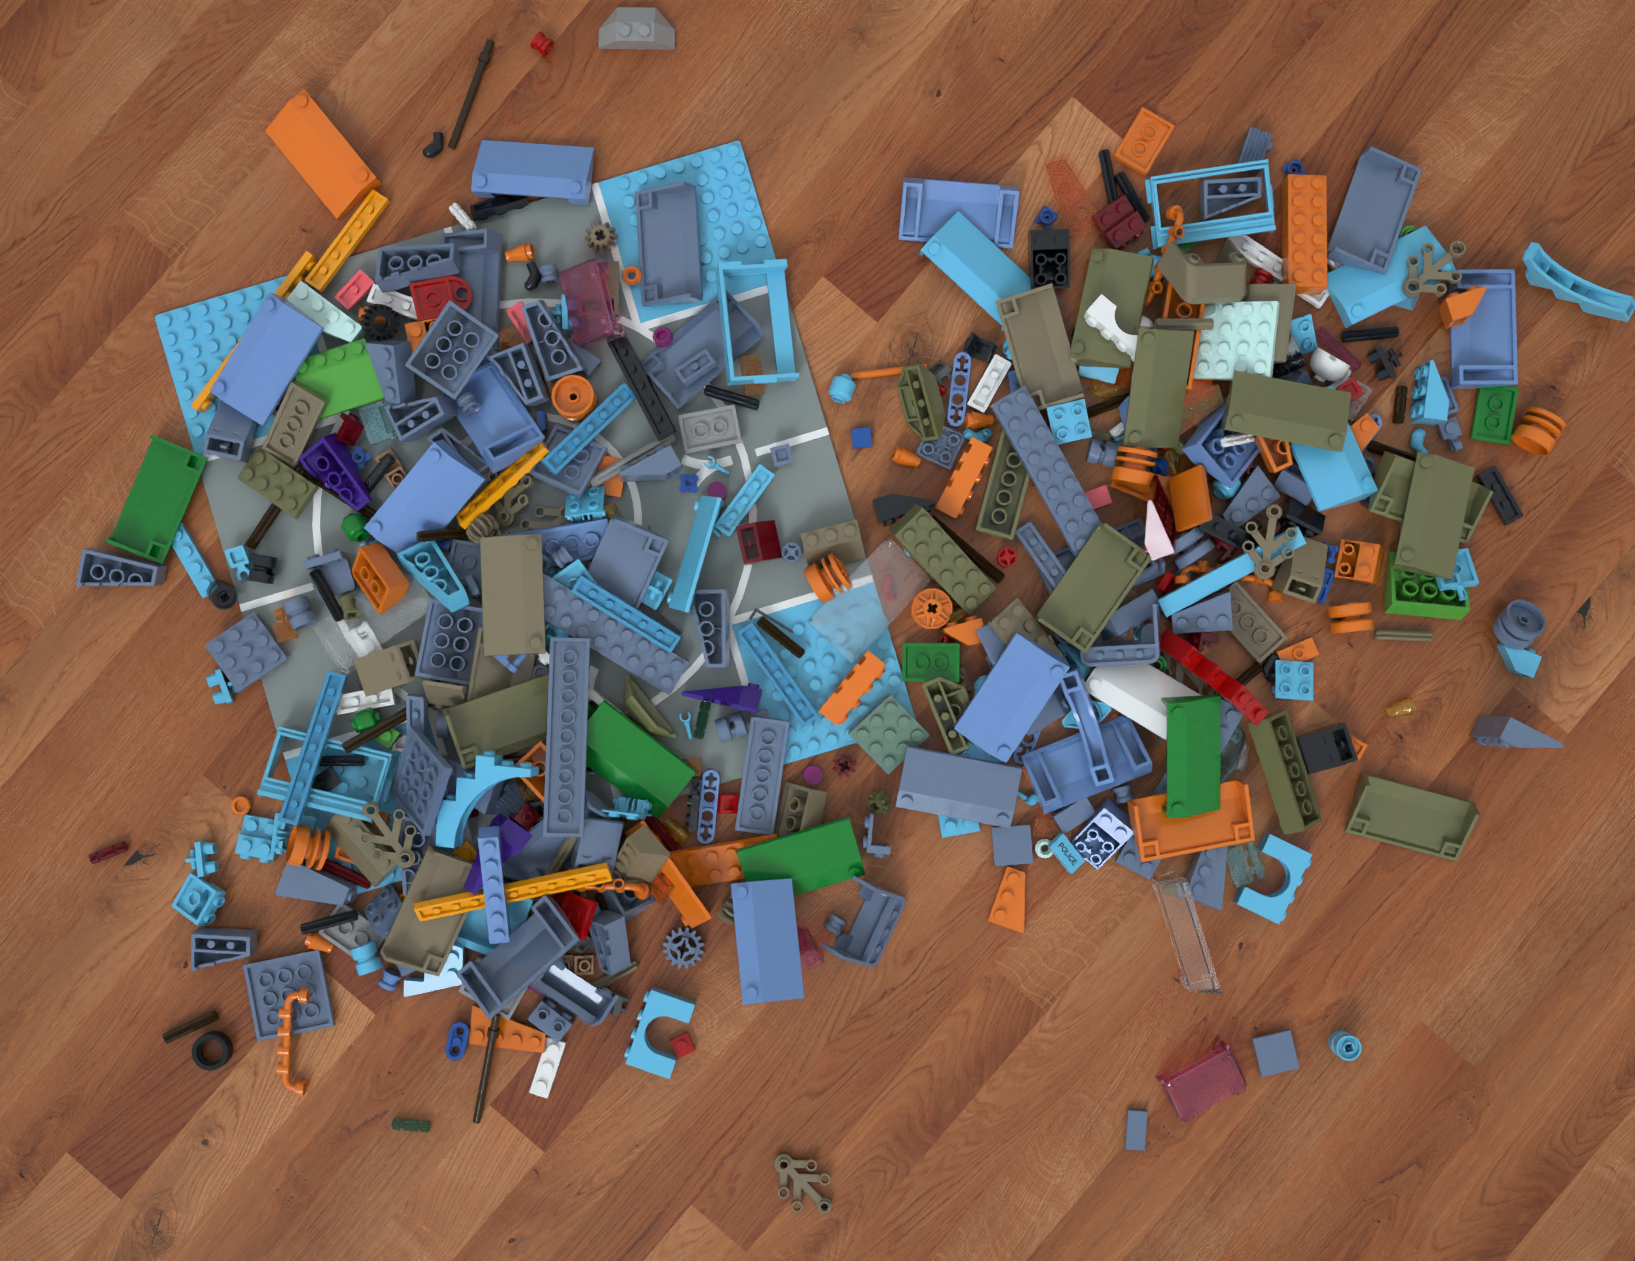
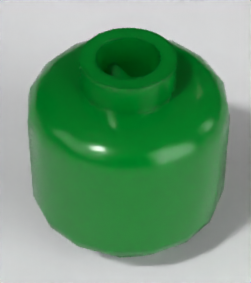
M350 513L344 517L341 529L350 541L362 542L369 536V532L364 529L368 522L362 514Z
M371 707L355 712L354 718L351 719L356 733H362L383 721L380 712H376Z

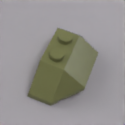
M922 364L905 366L902 369L896 387L906 423L920 436L923 442L938 440L942 436L946 413L937 379Z
M626 676L622 703L625 708L623 712L629 719L633 718L637 725L651 736L677 737V732L632 676Z
M942 677L922 683L949 753L956 754L969 749L971 741L954 729L955 724L970 703L965 687Z

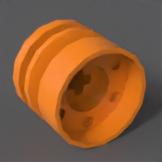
M1529 407L1525 413L1526 416H1523L1521 420L1523 424L1517 426L1511 439L1519 447L1539 456H1549L1556 444L1554 439H1559L1566 424L1552 412L1538 407Z
M1118 446L1117 452L1125 453V456H1116L1115 459L1123 462V466L1113 467L1111 479L1151 486L1153 473L1146 471V467H1153L1156 463L1147 460L1148 458L1157 459L1158 453L1138 446Z
M834 553L828 554L830 563L824 557L821 559L822 569L816 563L804 569V574L811 588L823 604L835 598L834 588L841 594L844 593L842 584L847 590L853 588L846 567Z
M936 588L925 589L919 592L912 600L910 606V615L913 621L919 627L927 630L937 629L945 625L952 614V602L949 596ZM928 604L931 606L936 605L935 614L927 612L929 609Z
M299 824V827L294 826L287 844L285 863L299 867L305 859L306 868L310 869L313 866L314 870L320 871L329 853L330 831L324 829L321 833V829L316 828L312 835H310L309 826Z

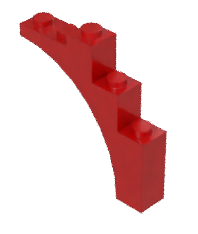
M1168 629L1162 633L1160 649L1221 695L1251 723L1258 726L1270 712L1243 684L1230 677L1222 668L1206 658L1193 645Z

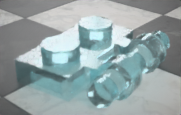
M1254 841L1246 842L1248 847L1246 851L1243 850L1241 844L1228 848L1226 865L1235 888L1254 882L1252 874L1256 873L1258 879L1265 878L1263 871L1265 868L1263 863L1260 862L1258 847H1255ZM1251 856L1253 866L1249 868L1246 858Z

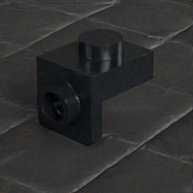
M971 333L964 344V351L970 357L988 364L997 348L996 344L979 338L975 333Z

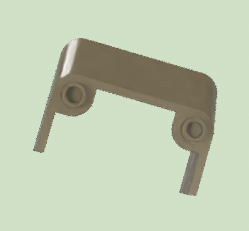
M1231 240L1225 242L1214 263L1204 264L1197 254H1183L1175 242L1170 241L1157 265L1179 296L1189 304L1241 302L1246 295L1247 260Z

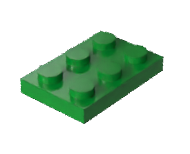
M1511 386L1477 388L1469 439L1506 446L1510 445L1519 388Z
M903 643V682H927L937 677H942L952 682H960V643Z

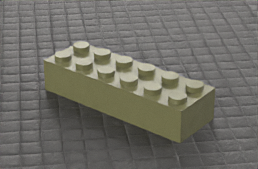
M1002 426L974 532L1011 542L1014 539L1030 476Z
M915 504L888 530L960 610L970 616L997 589L920 505Z
M1287 709L1267 714L1258 726L1249 722V732L1253 738L1255 751L1259 756L1261 769L1267 781V788L1271 793L1273 806L1277 812L1279 825L1284 835L1305 831L1321 822V813Z

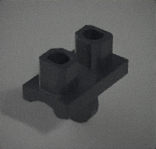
M1381 345L1367 355L1371 365L1380 360L1384 365L1383 368L1375 372L1379 381L1396 376L1390 362L1392 361L1396 368L1401 365L1398 358L1403 356L1401 352L1395 354L1393 348L1387 350L1390 356L1387 359Z

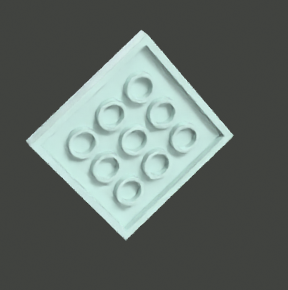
M1278 301L1205 304L1203 318H1212L1214 326L1212 330H1201L1193 378L1195 380H1232L1234 370L1272 377L1280 303Z

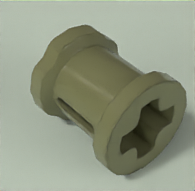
M353 595L343 596L338 601L339 606L343 609V617L346 621L355 620L360 617L361 612L356 607V599Z

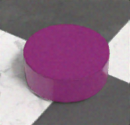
M660 327L654 331L653 340L657 346L667 347L672 343L673 335L668 328Z
M713 482L709 485L707 493L708 496L719 497L723 500L727 495V489L723 483Z
M815 765L808 766L803 773L804 780L811 785L818 784L823 776L822 770Z

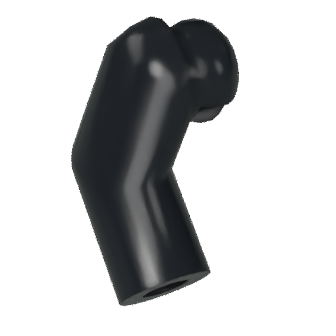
M433 133V143L423 149V155L426 158H434L443 151V133Z
M534 261L526 265L530 276L524 283V286L528 291L536 289L542 278Z
M1272 653L1267 657L1262 666L1264 676L1269 682H1275L1274 665L1275 660L1279 658Z

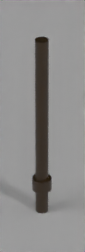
M487 39L483 52H480L478 66L448 147L453 150L457 146L485 67L489 65L490 53L495 43L490 39Z
M499 1013L492 1018L491 1026L488 1027L487 1031L488 1042L473 1117V1123L476 1124L481 1122L495 1042L499 1036Z

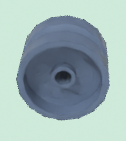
M1197 527L1185 530L1179 534L1175 553L1169 554L1175 555L1180 551L1183 552L1174 560L1179 569L1190 565L1215 547L1210 538L1197 541L1205 534L1204 531Z
M1517 599L1511 601L1494 619L1492 628L1496 637L1504 645L1512 649L1522 650L1528 648L1544 632L1547 621L1542 611L1533 603Z

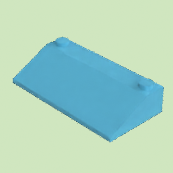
M959 211L920 250L919 255L923 256L925 254L1001 326L1002 322L995 301L1032 290L1030 277Z
M1426 226L1397 240L1385 274L1346 265L1327 273L1326 289L1345 328L1409 298L1402 292V285L1408 279L1409 268L1406 266V261L1412 255L1417 256L1420 260L1417 266V278L1422 275L1423 255L1421 254V248L1424 244L1431 243L1434 246L1432 265L1447 253ZM1424 248L1426 252H1431L1430 248ZM1410 260L1412 265L1416 264L1414 260ZM1452 260L1438 272L1456 271ZM1427 280L1423 284L1435 285L1444 280ZM1413 286L1408 287L1409 290L1415 291Z
M1349 424L1347 425L1342 452L1289 442V446L1318 512L1364 500L1378 491Z
M701 496L700 500H696L694 511L697 512L673 593L670 592L667 599L671 609L693 614L691 607L695 597L694 592L715 520L718 518L720 508H724L725 505L722 498Z

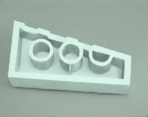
M302 281L298 283L287 298L289 302L324 328L323 333L347 343L363 339L366 335V331L362 330L361 325Z

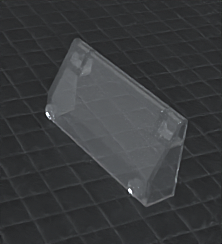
M885 538L850 575L853 588L847 590L842 584L844 593L841 594L836 590L834 592L835 598L823 604L807 621L851 663L864 652L932 580L889 538Z
M401 565L398 567L408 579L409 587L405 596L383 614H379L362 591L355 596L356 607L361 612L359 618L351 621L343 619L340 622H336L330 614L313 626L329 659L340 674L350 672L348 669L354 665V659L370 654L427 614L429 599H435L434 596L405 571Z
M1174 871L1152 878L1153 884H1151L1154 895L1158 896L1182 973L1180 981L1183 988L1194 993H1222L1187 879Z

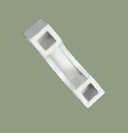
M1101 294L1086 311L1084 318L1088 325L1100 330L1101 335L1105 339H1111L1121 352L1128 353L1134 362L1138 335L1127 334L1117 326L1115 321L1117 306Z

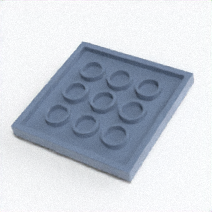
M410 726L389 793L405 811L423 836H430L435 826V820L441 808V802L453 768L417 726Z
M312 950L243 965L257 1042L278 1038V1028L280 1025H283L284 1019H279L278 1017L279 1008L284 1007L285 999L290 993L300 991L301 987L310 988V999L308 1004L299 1003L298 999L293 1001L292 1035L336 1025L322 951Z

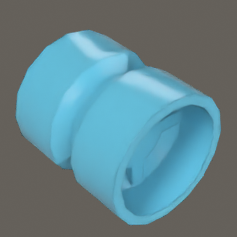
M375 941L350 949L352 958L358 961L355 965L358 976L383 968L381 958L375 955L377 953Z
M1337 1030L1330 1035L1328 1045L1333 1053L1346 1061L1357 1059L1361 1053V1044L1356 1037L1344 1030Z

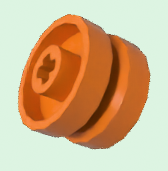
M564 376L556 382L552 389L551 398L554 407L562 418L569 422L580 423L597 408L598 399L596 392L588 380L581 376Z
M1371 602L1342 603L1340 606L1327 607L1328 617H1341L1342 621L1329 624L1331 634L1375 629L1374 619H1361L1360 615L1373 612Z

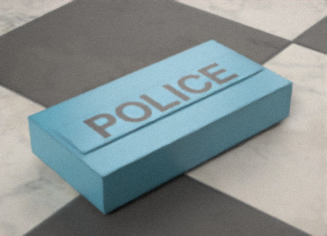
M1060 832L1047 845L1070 874H1073L1085 862L1064 833Z

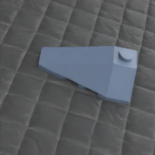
M407 815L402 820L398 839L402 847L406 838L405 827L410 824L414 825ZM437 818L430 836H423L418 829L413 836L411 850L415 854V862L408 868H402L401 872L404 896H406L428 846L431 845L438 848L436 846ZM407 828V833L413 834L414 828ZM403 855L401 857L402 861L407 862L409 856Z
M612 875V881H610V882H613V881L616 879V878H614L613 875ZM606 890L602 893L609 910L625 916V922L635 918L657 901L651 890L649 897L644 900L638 899L632 890H625L623 893H618L615 890Z

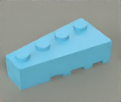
M435 541L420 542L397 553L402 568L451 612L470 604L464 587Z

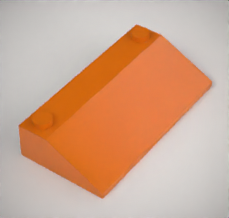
M305 89L287 102L265 130L337 220L366 198L372 189L376 190L382 185Z
M1241 779L1220 782L1219 810L1190 817L1166 818L1161 811V807H1166V793L1127 800L1129 818L1141 862L1255 841L1248 784Z
M641 820L639 823H637L632 828L627 830L625 832L626 837H624V839L626 840L627 837H629L643 825H645L650 830V828L646 824V821ZM669 857L658 874L657 880L682 914L680 919L684 925H690L691 928H694L711 919V914Z

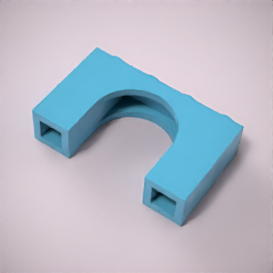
M1265 832L1257 850L1277 859L1282 864L1285 870V881L1278 891L1268 895L1257 893L1240 884L1232 902L1279 924L1280 921L1285 919L1288 904L1293 902L1295 898L1294 892L1303 881L1304 877L1302 875L1312 862V854Z
M652 987L651 991H646L643 1002H646L644 1010L640 1009L637 1020L640 1023L638 1028L634 1027L631 1034L633 1043L632 1046H627L624 1055L627 1058L625 1064L670 1079L677 1056L658 1050L650 1044L646 1034L647 1025L653 1019L660 1016H668L689 1024L696 1001Z

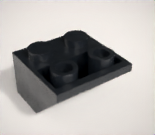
M1290 498L1285 501L1282 507V515L1277 521L1285 529L1298 526L1303 536L1311 538L1322 534L1326 516Z

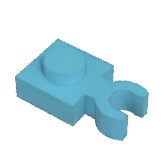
M243 544L224 550L231 569L237 567L236 576L238 580L244 579L243 571L249 575L251 568L247 564L251 563V558L246 545Z

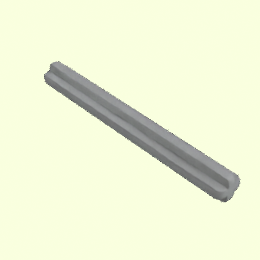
M672 434L661 441L656 439L596 473L590 482L591 485L597 487L621 472L620 469L625 465H634L638 463L640 457L646 454L651 456L656 453L655 450L662 445L667 447L676 441L674 435Z

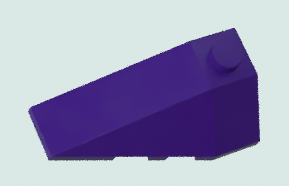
M337 433L324 436L298 459L310 475L314 478H319L325 483L324 486L328 489H333L343 501L356 511H359L372 501L348 448L343 442L335 438Z
M748 683V686L683 691L681 696L757 713L763 690L759 689L757 684Z
M499 813L492 819L489 827L500 826L502 865L504 868L507 865L505 861L512 854L516 856L521 852L533 835L508 817ZM479 850L463 887L474 895L483 887Z

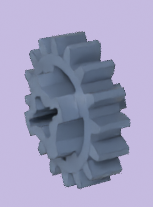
M679 926L678 932L672 929V936L666 935L669 941L663 942V945L667 947L663 950V953H668L665 959L672 960L671 966L677 963L678 969L682 965H685V968L688 969L690 963L695 966V959L700 961L702 958L699 954H704L705 951L700 948L705 945L704 942L699 941L702 935L696 936V929L690 932L689 926H687L686 930ZM683 935L679 941H673L677 936ZM690 937L695 941L696 945L691 943ZM686 940V948L689 949H686L682 955V948L679 946H681ZM671 950L677 953L678 958L673 955ZM695 954L692 958L685 960L687 955Z

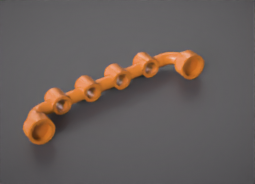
M1171 205L1166 210L1167 219L1175 221V224L1169 228V239L1167 244L1161 248L1162 256L1170 241L1176 242L1177 238L1183 237L1185 233L1182 227L1184 221L1183 209L1178 205ZM1158 263L1154 266L1155 275L1153 280L1149 282L1143 312L1152 302L1155 293L1158 294L1163 290V285L1160 282L1163 274L1157 267Z
M1198 561L1197 565L1190 564L1180 571L1179 576H1175L1174 585L1181 587L1191 581V578L1187 576L1189 572L1204 575L1215 568L1209 567L1208 561ZM1253 571V574H1248L1236 580L1269 585L1272 591L1268 592L1267 601L1272 603L1283 602V593L1272 587L1274 582L1272 578L1261 579Z
M617 878L613 882L602 883L601 887H598L599 884L572 889L581 893L586 890H596L599 893H603L606 890H615L618 893L632 890L640 900H644L650 895V889L646 883L624 882L621 878Z
M301 987L300 991L290 993L285 999L284 1007H280L278 1013L279 1019H284L283 1025H280L278 1028V1037H283V1044H279L277 1048V1055L282 1056V1062H278L276 1073L282 1074L283 1085L288 1090L295 1091L296 1096L305 1095L307 1081L297 1080L296 1083L290 1081L291 1036L293 1031L291 1026L293 1017L292 1003L295 999H298L299 1003L308 1004L310 988Z

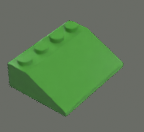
M365 338L309 356L295 376L297 383L328 401L320 420L385 399L365 345L368 342Z
M1389 551L1384 588V613L1462 620L1470 611L1468 587L1465 588L1468 599L1460 601L1457 590L1439 591L1435 577L1392 569L1397 552Z

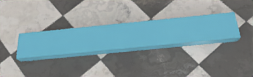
M1298 526L1292 527L1297 530V537L1274 550L1271 554V560L1282 554V550L1285 547H1292L1295 550L1306 544ZM1293 531L1287 532L1289 537H1294L1295 533ZM1285 532L1275 536L1274 541L1285 534ZM1259 545L1256 546L1254 550L1262 558L1263 550ZM1285 550V551H1284V554H1287V553H1289V552H1291V551H1290V550ZM1243 553L1158 598L1157 601L1165 617H1168L1255 571L1256 564L1247 553Z

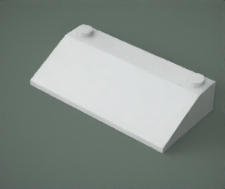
M1149 664L1096 666L1085 682L1091 698L1098 702L1102 701L1165 740L1167 737V708L1161 702V698L1201 696Z

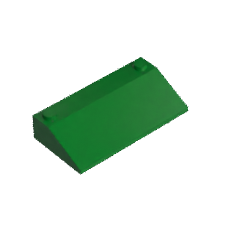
M150 435L149 438L152 441L112 536L107 538L105 542L164 564L208 457L155 435Z
M1221 695L1161 698V702L1167 708L1166 807H1161L1162 813L1166 818H1183L1219 810Z
M605 700L588 717L586 765L629 798L651 802L652 808L648 812L658 819L695 775L696 770Z
M849 817L736 850L745 882L792 878L794 896L853 879V876L860 877L866 875Z

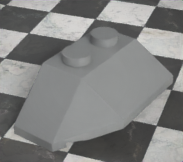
M617 7L599 28V49L675 50V29L656 8Z

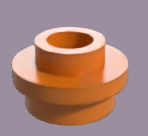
M628 266L624 269L622 277L626 284L636 285L641 281L642 273L638 267ZM631 273L636 274L634 279L629 278Z

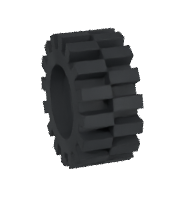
M382 304L368 306L370 309L364 310L366 314L361 315V318H364V320L360 321L361 325H364L362 330L366 331L365 334L381 341L389 340L388 337L393 338V332H398L396 326H400V323H397L399 317L396 316V311ZM378 315H383L386 318V325L383 329L378 330L374 326V319Z

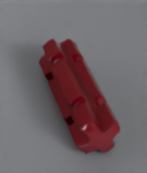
M123 841L90 854V862L95 864L128 851L127 843Z

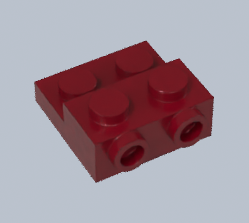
M1121 194L1091 216L1110 249L1118 248V250L1125 248L1128 245V240L1132 237L1134 239L1140 237L1144 233L1143 229L1147 227L1138 211H1134L1125 194Z

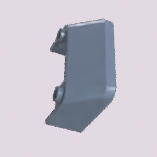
M1153 604L1154 624H1147L1142 628L1141 640L1103 642L1102 633H1100L1086 654L1080 651L1081 662L1088 667L1151 664L1156 662L1160 657L1161 642L1159 604Z
M853 876V880L862 884L859 889V895L865 901L849 934L844 933L838 936L834 946L822 943L821 947L844 961L874 967L878 964L905 907L906 900L903 896L872 881Z
M562 958L558 959L530 984L533 989L592 1027L603 1023L619 998L618 995L612 996L613 992L605 987L602 989L595 988L565 968L566 966L563 964L564 960Z

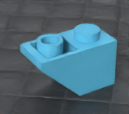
M1498 642L1497 647L1507 670L1524 678H1534L1542 657L1537 655L1533 649H1512L1502 642Z

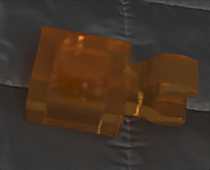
M284 608L273 610L275 619L278 622L272 625L277 643L297 639V632L293 630L289 620L287 621Z

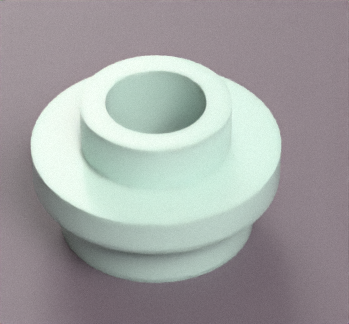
M1041 839L1036 843L1035 852L1039 857L1049 858L1053 855L1049 848L1045 852L1041 850L1043 845H1048L1051 842L1050 840Z

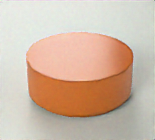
M238 796L231 802V810L236 815L248 814L252 809V802L246 796Z

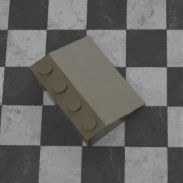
M1248 284L1246 285V295L1241 302L1278 301L1280 303L1274 363H1284L1287 357L1296 285Z

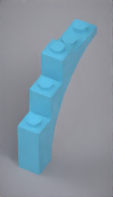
M1531 242L1529 247L1525 249L1523 253V261L1527 267L1525 277L1530 285L1551 289L1556 299L1579 303L1584 313L1624 322L1629 321L1635 310L1633 296L1600 287L1576 276L1551 259L1539 243Z
M487 750L483 754L476 755L475 773L465 772L463 776L457 777L456 794H445V797L442 799L441 808L437 814L436 846L456 848L463 845L464 832L469 816L481 797L496 784L506 779L539 775V767L532 766L530 762H520L519 765L514 764V761L503 760V755L496 754V751Z

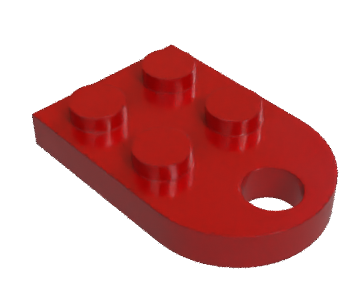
M446 276L409 283L418 321L437 318L449 300L464 311L471 305L472 292L470 286L459 277ZM458 290H465L468 295L466 298L461 299L457 297L456 293Z
M569 891L552 894L551 897L556 900L565 912L580 940L585 941L598 903Z

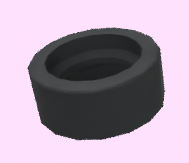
M218 1031L208 1032L199 1037L192 1048V1058L195 1064L201 1069L208 1071L217 1070L225 1065L233 1053V1046L229 1037ZM207 1040H216L223 1048V1056L217 1062L208 1061L202 1054V1045Z

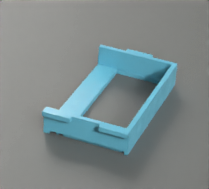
M1268 159L1152 176L1149 180H1145L1147 204L1151 203L1154 226H1150L1153 250L1161 249L1163 245L1167 244L1170 228H1161L1156 184L1262 169L1266 204L1265 213L1183 224L1184 236L1177 238L1175 244L1267 231L1273 233L1276 230V225L1274 221V199L1272 185L1270 184Z
M787 259L764 260V264L742 265L741 261L718 262L716 282L727 386L787 381L796 382L800 377L799 373H795L785 281V270L788 267ZM766 274L777 374L735 377L724 276Z
M278 726V732L264 776L257 791L258 796L285 800L290 783L272 779L285 737L304 741L307 733ZM327 739L326 747L345 751L342 747L344 742ZM360 746L351 753L385 761L373 798V802L378 804L380 812L382 802H387L393 780L389 778L396 757L390 753ZM311 788L306 807L367 821L376 825L372 818H368L363 814V807L367 803L366 801ZM368 807L367 812L370 814L374 813V807Z

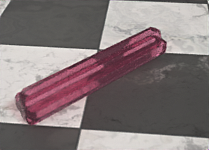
M1323 327L1315 331V337L1341 361L1350 365L1349 368L1355 372L1361 367L1362 363Z

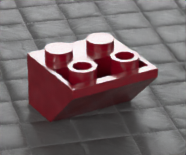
M775 520L736 526L745 566L783 558Z

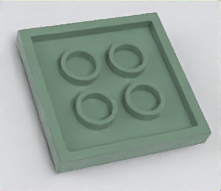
M891 693L848 732L888 775L904 761L907 745L918 747L930 736Z

